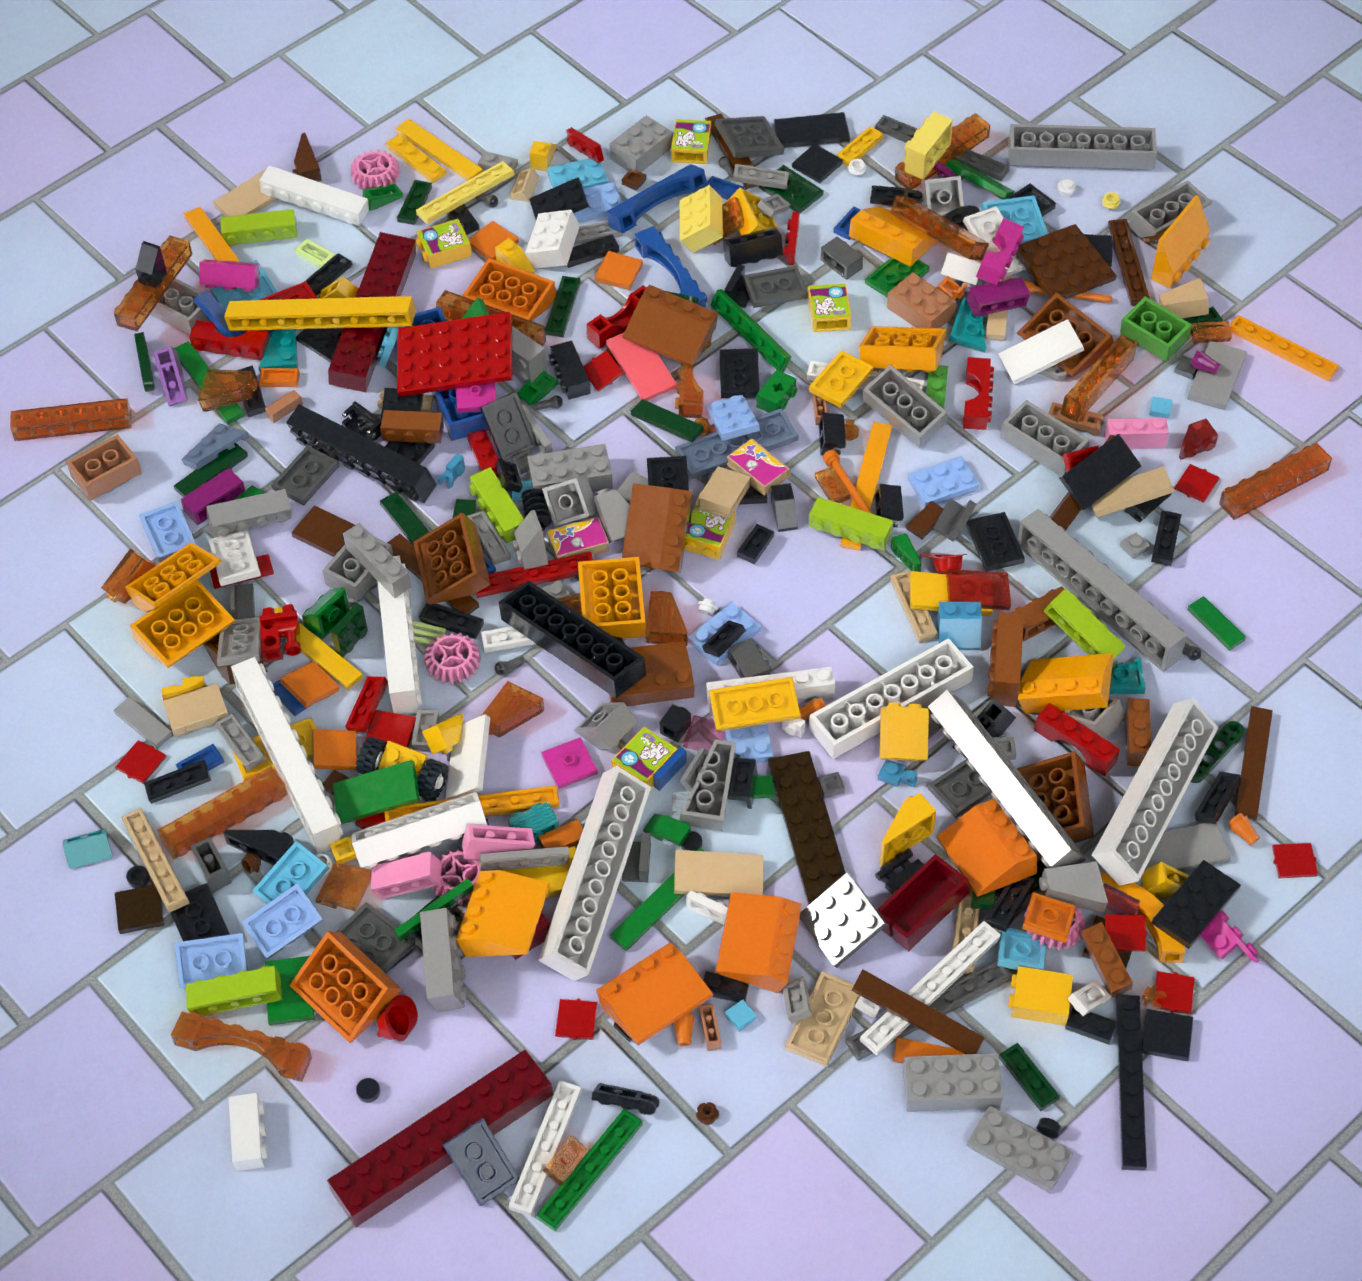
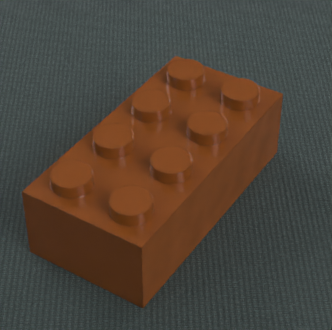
M999 612L998 620L993 621L987 696H991V700L994 698L1003 706L1016 707L1021 674L1024 614Z

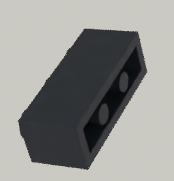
M775 227L723 240L724 258L730 267H737L738 264L757 263L763 259H774L777 256L783 255L782 235Z
M573 341L550 346L549 362L551 366L554 365L556 379L561 381L562 393H566L569 400L591 394L589 378Z

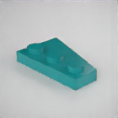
M963 296L949 341L985 352L986 342L984 339L983 315L975 317L966 301L967 296Z
M296 329L273 330L259 365V372H261V368H298Z
M1141 657L1127 664L1124 662L1116 663V666L1112 667L1109 694H1145L1146 688Z

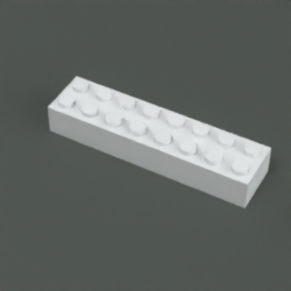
M400 555L393 556L406 569L405 563H401ZM378 582L389 694L393 713L402 715L417 714L418 705H422L414 641V627L412 624L413 617L410 607V593L407 590L394 598Z
M948 638L814 712L809 717V730L834 759L880 733L881 708L888 706V703H901V707H908V704H921V708H925L946 690L952 693L972 682L974 667Z

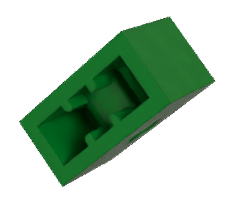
M776 369L757 393L756 407L768 413L781 408L784 410L790 398H794L797 393L796 378Z

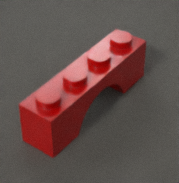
M643 285L629 294L624 306L613 316L604 317L600 314L588 322L587 339L598 349H601L606 345V340L624 333L646 287Z
M196 320L189 339L191 345L198 351L262 360L270 341L268 331L248 330L240 336L227 337L216 331L213 322Z
M968 357L965 384L973 387L979 395L965 401L963 429L986 430L987 422L991 423L992 411H988V407L992 408L993 396H989V393H993V381H990V378L994 376L991 358Z
M1049 703L1037 716L1035 732L1051 742L1063 740L1070 743L1080 751L1087 765L1103 776H1106L1117 763L1120 748Z

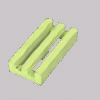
M306 239L295 249L296 255L319 268L335 256L334 253L309 239Z
M412 621L413 627L417 628L414 629L415 635L436 639V636L442 638L443 633H447L445 628ZM414 637L415 643L429 646L430 641L435 642L434 640Z

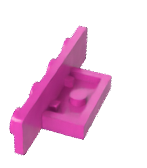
M1222 910L1201 934V937L1221 959L1239 945L1252 961L1258 963L1260 959L1256 955L1259 952L1250 942L1246 944L1242 940L1243 933L1236 926H1230L1227 922L1229 917Z

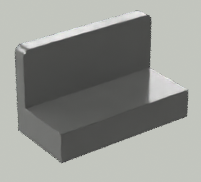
M950 498L933 529L953 542L961 534L976 503L969 500L962 506Z
M230 584V609L234 619L255 617L253 584Z
M642 833L641 842L632 843L622 873L623 882L648 883L651 853L650 833Z

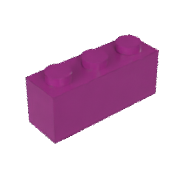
M1022 277L1010 278L999 281L997 286L990 283L971 287L966 301L974 316L977 317L1027 306L1030 292Z
M228 468L180 500L184 512L199 525L208 519L206 506L235 500L245 491L243 481Z

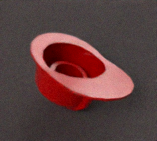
M945 553L920 554V556L932 558L938 574L960 575L963 555H967Z
M404 994L397 995L388 1007L379 1014L377 1018L378 1037L399 1042L404 1041L408 1037L418 1020L417 1007L409 996Z

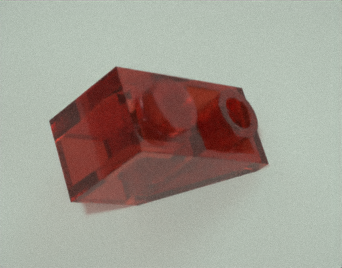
M1207 418L1189 424L1180 450L1179 458L1181 460L1188 457L1191 458L1204 451H1210L1216 447L1218 434Z

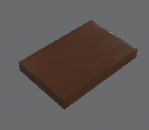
M314 505L291 534L293 538L334 557L345 545L343 533L354 527L355 524Z

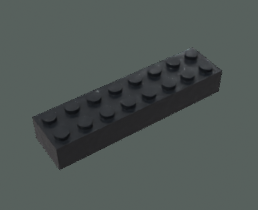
M298 404L286 422L290 428V433L296 437V441L303 446L309 445L311 448L343 462V465L348 469H356L364 477L369 478L370 476L382 486L386 484L398 494L404 493L414 502L420 501L425 504L437 485L426 467Z
M528 580L498 602L502 621L614 698H618L646 676L645 658L531 581Z

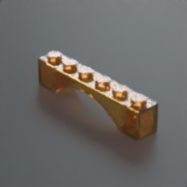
M712 336L708 340L707 344L703 348L698 358L706 349H708L711 346ZM681 363L684 366L679 370V380L682 381L677 385V394H680L679 398L676 397L675 409H679V415L685 418L702 419L704 391L699 387L693 376L694 365L690 367Z
M182 1011L171 1033L174 1045L193 1051L219 1045H234L250 1049L265 1057L276 1068L280 1076L299 1082L303 1081L312 1060L310 1049L303 1043L296 1042L294 1044L287 1042L279 1036L273 1038L266 1036L258 1030H253L252 1032L245 1030L237 1024L228 1025L216 1018L207 1019L196 1012L187 1013Z

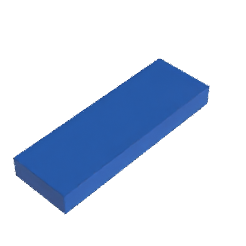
M207 289L193 300L224 336L236 337L245 333L244 330L229 331L224 318L226 310Z

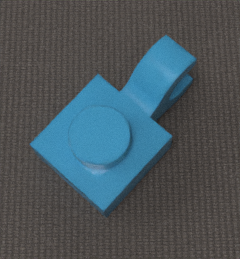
M457 453L446 465V471L438 477L440 485L447 481V488L453 487L454 481L465 471L464 456Z
M885 760L878 774V780L896 787L899 786L900 782L910 787H915L918 781L916 779L918 773L912 770L906 771V766L900 763Z

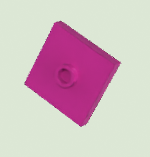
M495 383L456 388L458 413L481 411L480 406L496 400Z
M581 737L541 752L542 758L558 789L598 774L597 768Z

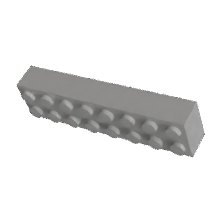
M1010 124L1008 139L1009 165L1121 169L1155 168L1157 157L1156 128Z

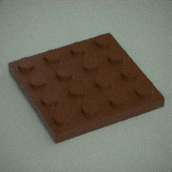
M1076 224L1017 245L1019 248L1016 256L1049 298L1057 292L1064 299H1068L1115 281L1117 277Z

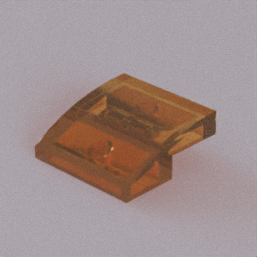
M736 197L722 204L723 238L714 242V245L744 227L742 208L739 199Z
M333 864L317 896L316 903L334 909L340 906L356 912L371 881L372 870L352 865Z

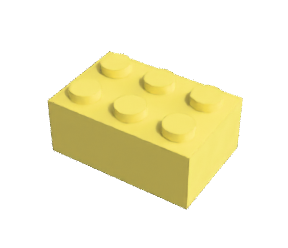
M934 111L929 117L925 118L922 127L915 131L914 137L911 141L908 140L904 147L906 151L904 158L905 172L922 180L925 179L951 145L953 119Z
M710 185L680 200V241L692 253L723 238L722 197Z

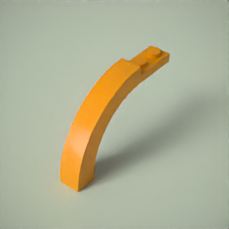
M1100 872L1107 901L1127 909L1134 915H1145V926L1156 943L1159 963H1182L1185 947L1151 923L1152 919L1164 905L1153 894L1133 882L1119 886L1108 873Z

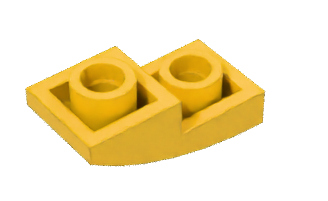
M204 676L182 678L183 685L161 688L163 700L206 687Z

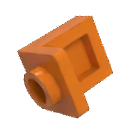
M947 276L936 288L955 301L957 299L960 301L966 295L965 289L969 284L965 282L960 287Z

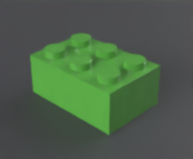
M1145 296L1122 318L1120 334L1138 342L1139 346L1167 362L1189 340L1192 324Z

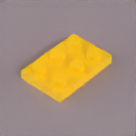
M841 350L810 384L809 392L842 408L873 373L874 367Z

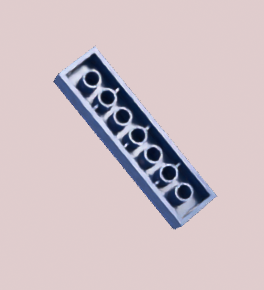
M437 307L416 313L412 326L444 322L446 319L441 308ZM456 389L431 392L439 412L443 415L444 424L452 441L467 437L466 434L482 429L489 430L481 411L458 413Z

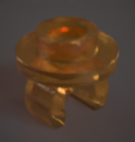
M700 417L695 420L696 423L704 427V431L699 435L700 437L713 432L715 426L714 424L710 425L707 418Z
M846 420V440H854L859 436V428L854 425L855 420Z
M1153 985L1152 988L1147 987L1142 996V999L1145 1000L1143 1005L1147 1006L1150 1002L1153 1008L1160 1010L1161 1005L1155 1001V998L1161 997L1166 999L1167 994L1160 990L1155 991L1156 985Z

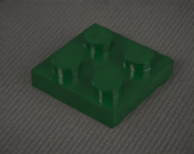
M358 603L330 631L334 650L341 657L350 653L354 645L360 639H363L368 631L363 606Z

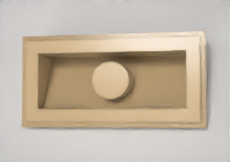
M533 168L518 172L509 196L511 200L530 202L529 198L533 197L539 180V175Z

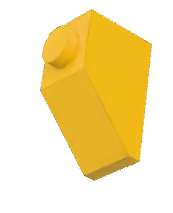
M534 141L529 152L530 168L547 171V167H550L557 149V144Z
M508 238L495 247L496 261L533 274L535 273V269L522 248Z
M342 276L322 289L318 299L355 298L359 288Z
M462 713L422 731L432 755L440 751L444 755L454 750L453 745L460 742L463 724Z
M1160 862L1144 870L1141 876V886L1156 898H1171L1189 876Z

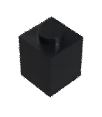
M672 704L659 722L660 734L678 743L691 726V713L684 707Z

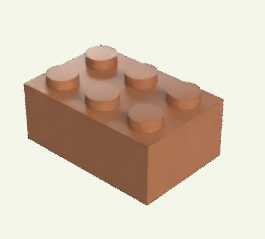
M911 273L888 292L887 309L916 328H941L955 315L956 301L915 273Z
M118 434L66 462L72 479L89 501L142 473L137 457Z

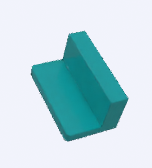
M107 829L63 840L62 845L70 869L112 858Z

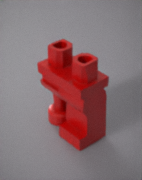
M293 604L284 605L282 607L283 612L275 613L272 607L263 608L259 619L261 652L264 662L283 660L281 638L287 637L288 641L284 646L286 655L296 656L301 653V644L297 641V635L300 634V621Z

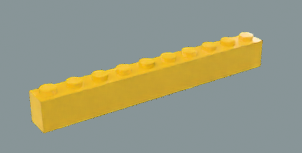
M412 296L229 301L224 318L229 331L412 326L416 308Z

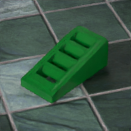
M396 184L385 187L381 186L363 190L362 197L368 199L369 211H372L402 198L404 194Z
M904 533L892 537L891 550L910 571L921 572L922 563L908 535Z

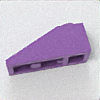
M172 346L154 351L153 354L168 406L187 401L183 370L178 352Z

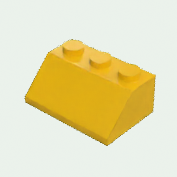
M739 188L725 203L740 234L745 235L774 227L779 231L773 217L766 216L757 207L762 198Z

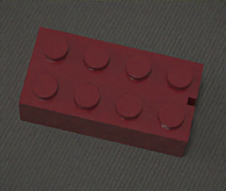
M935 854L877 909L888 924L882 931L890 937L893 936L894 940L909 952L970 893L969 879Z

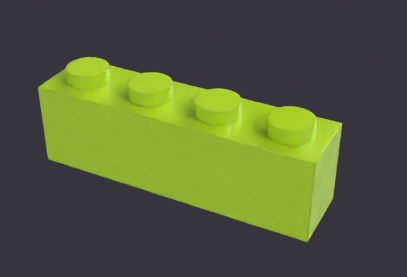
M294 209L221 217L222 237L229 246L298 237Z
M491 467L469 476V491L472 496H476L480 509L485 510L487 517L494 524L499 536L503 538L505 543L515 540L514 532L524 518L506 490L501 487V483Z
M818 497L809 513V527L831 533L837 537L849 539L855 543L868 545L873 549L884 551L893 534V520L825 498Z
M1066 588L1043 611L1087 655L1113 653L1114 660L1126 648L1121 639L1114 636L1107 629V626L1099 621L1092 614L1091 610L1085 607Z
M263 966L260 969L251 971L243 970L237 974L219 975L213 979L196 980L193 983L186 984L187 1010L193 1018L282 1000L281 976L275 966Z

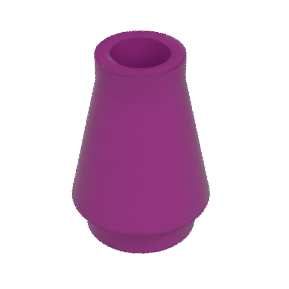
M1196 351L1190 365L1194 366L1193 369L1216 374L1220 366L1219 363L1203 351Z

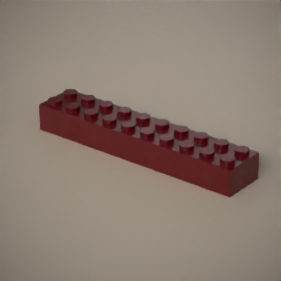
M380 232L355 298L401 296L416 256V239ZM387 327L344 328L328 369L329 385L366 392L379 358L377 355Z
M523 1050L329 1178L327 1182L330 1191L354 1226L358 1227L452 1164L451 1159L442 1146L443 1143L481 1118L484 1119L492 1134L495 1135L552 1097V1083L529 1053Z

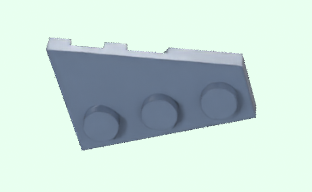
M219 423L182 458V461L186 466L200 469L216 459L219 452L234 448V443L241 439L245 441L250 438L247 431Z

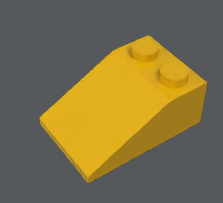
M920 792L904 800L883 838L880 854L881 866L894 860L895 855L899 852L911 849L934 833L936 810Z

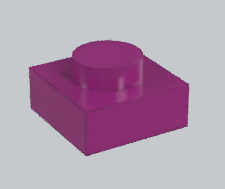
M939 161L934 166L940 178L957 176L951 169Z

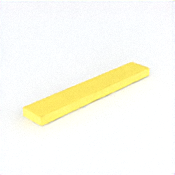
M502 161L418 208L416 214L426 224H429L514 176V170Z

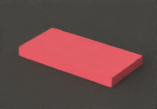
M624 333L606 340V345L641 400L647 401L677 388V383L657 352L624 339Z

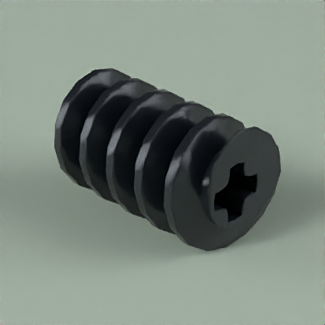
M526 490L521 495L525 517L530 511L535 510L541 528L544 531L551 524L552 520L543 490Z

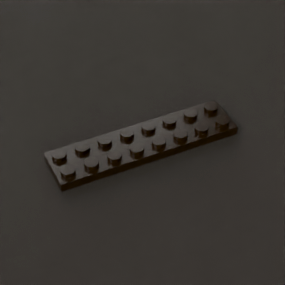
M810 751L770 758L768 759V766L771 775H773V784L807 904L809 905L845 875L846 872Z

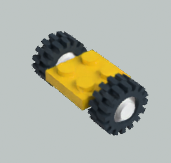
M372 736L367 738L366 742L364 741L363 748L361 747L359 750L361 752L358 754V760L356 761L358 773L366 774L413 760L416 767L419 796L433 801L443 791V786L446 784L445 780L448 777V766L431 758L428 760L429 755L392 741L385 742Z

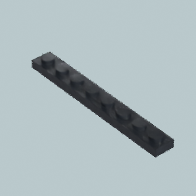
M1117 994L1116 1021L1122 1170L1146 1171L1140 996Z

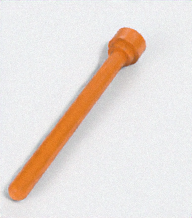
M1024 280L1031 295L1033 293L1046 294L1040 286H1036L1031 281ZM1088 292L1071 297L1111 303L1113 300L1110 295Z
M836 450L827 451L823 455L825 464L835 470L860 510L872 514L840 465V456Z

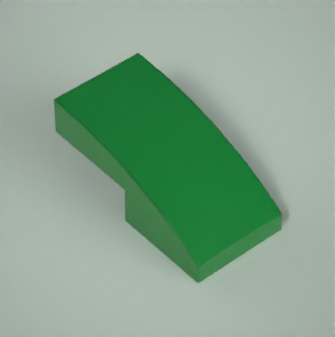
M543 370L533 382L528 381L517 394L519 398L529 405H533L547 396L559 383L557 379Z
M654 814L643 829L644 833H650L652 837L661 842L663 839H666L678 846L682 845L692 831L690 825L660 814Z

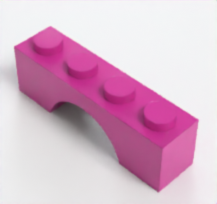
M1003 218L993 241L1000 249V252H986L977 272V278L996 286L1000 279L1004 280L1008 271L1006 267L1010 268L1013 261L1011 256L1015 257L1019 248L1017 245H1021L1025 236L1022 234L1024 226Z

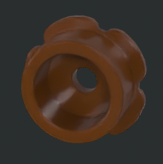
M247 853L241 859L242 866L247 873H257L260 870L261 860L256 854Z
M701 1103L697 1107L696 1117L701 1123L710 1125L718 1119L719 1110L716 1109L714 1103Z

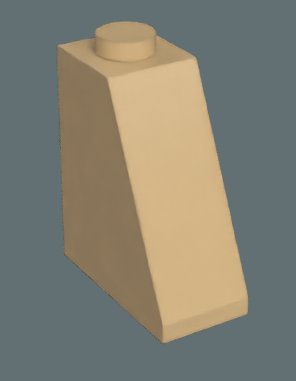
M1201 278L1192 280L1159 295V303L1157 304L1180 318L1209 314L1208 296Z

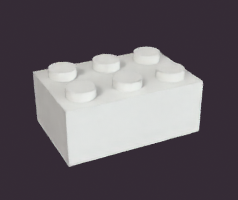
M572 210L538 214L525 252L534 269L568 264L580 227Z

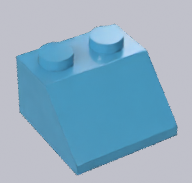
M939 602L937 615L939 643L949 638L958 650H981V602Z

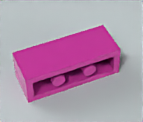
M204 259L199 262V284L205 285L206 288L224 286L226 290H234L237 287L242 288V291H253V289L259 286L260 263Z

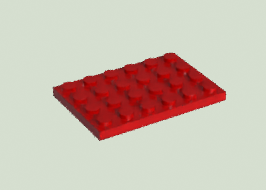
M510 312L398 328L397 393L399 397L513 380L512 315Z

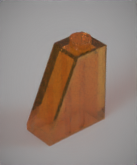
M207 369L198 398L203 412L251 399L254 391L257 389V380L254 379L252 371Z
M130 548L101 587L107 592L105 596L115 603L117 600L124 604L127 603L131 597L125 587L154 568L156 564Z
M651 591L646 625V643L662 644L685 641L686 646H688V631L672 593Z
M507 681L482 714L490 717L489 735L493 734L500 738L543 713L544 701L542 697Z

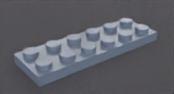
M781 408L756 417L760 431L722 441L718 432H714L695 439L693 443L687 442L676 446L675 452L678 456L687 457V471L690 478L694 479L714 472L717 467H727V456L751 438L761 444L767 451H771L798 441L799 435Z

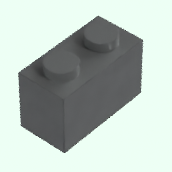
M838 236L821 247V261L847 280L862 270L863 255Z
M751 638L728 648L729 661L740 678L770 675L772 668L767 659L764 660L759 645H755Z
M211 837L190 846L194 859L211 892L232 883L228 869Z

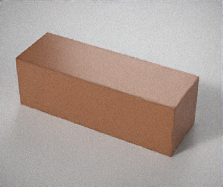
M295 390L291 391L266 407V416L275 423L295 410L298 404L303 405L301 396Z
M812 393L815 425H819L823 412L827 413L826 400Z
M714 1005L699 1006L707 1051L721 1049V1039Z

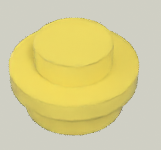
M1108 192L1102 198V205L1108 209H1116L1120 206L1121 200L1117 193Z

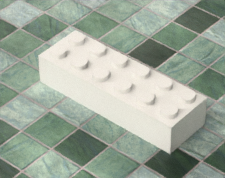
M477 792L353 832L351 837L360 868H372L377 866L378 862L385 859L393 861L398 859L400 854L406 852L414 854L419 852L421 847L427 845L435 847L440 845L442 840L448 838L450 840L459 839L465 833L468 824L487 826V822Z

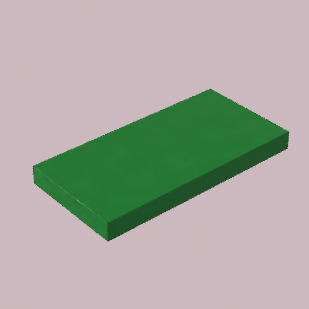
M413 760L333 783L336 813L339 816L341 825L420 801L416 767Z

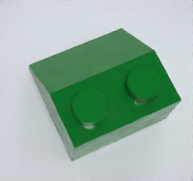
M343 587L335 588L321 595L318 601L311 608L306 609L302 615L304 627L322 640L329 635L335 625L350 610L346 590Z

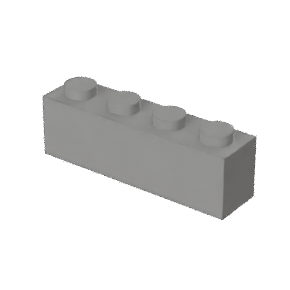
M285 489L206 506L207 518L213 536H224L230 532L246 531L249 528L264 527L271 523H282L291 519V506Z
M360 523L343 533L346 549L394 598L411 588L409 572Z

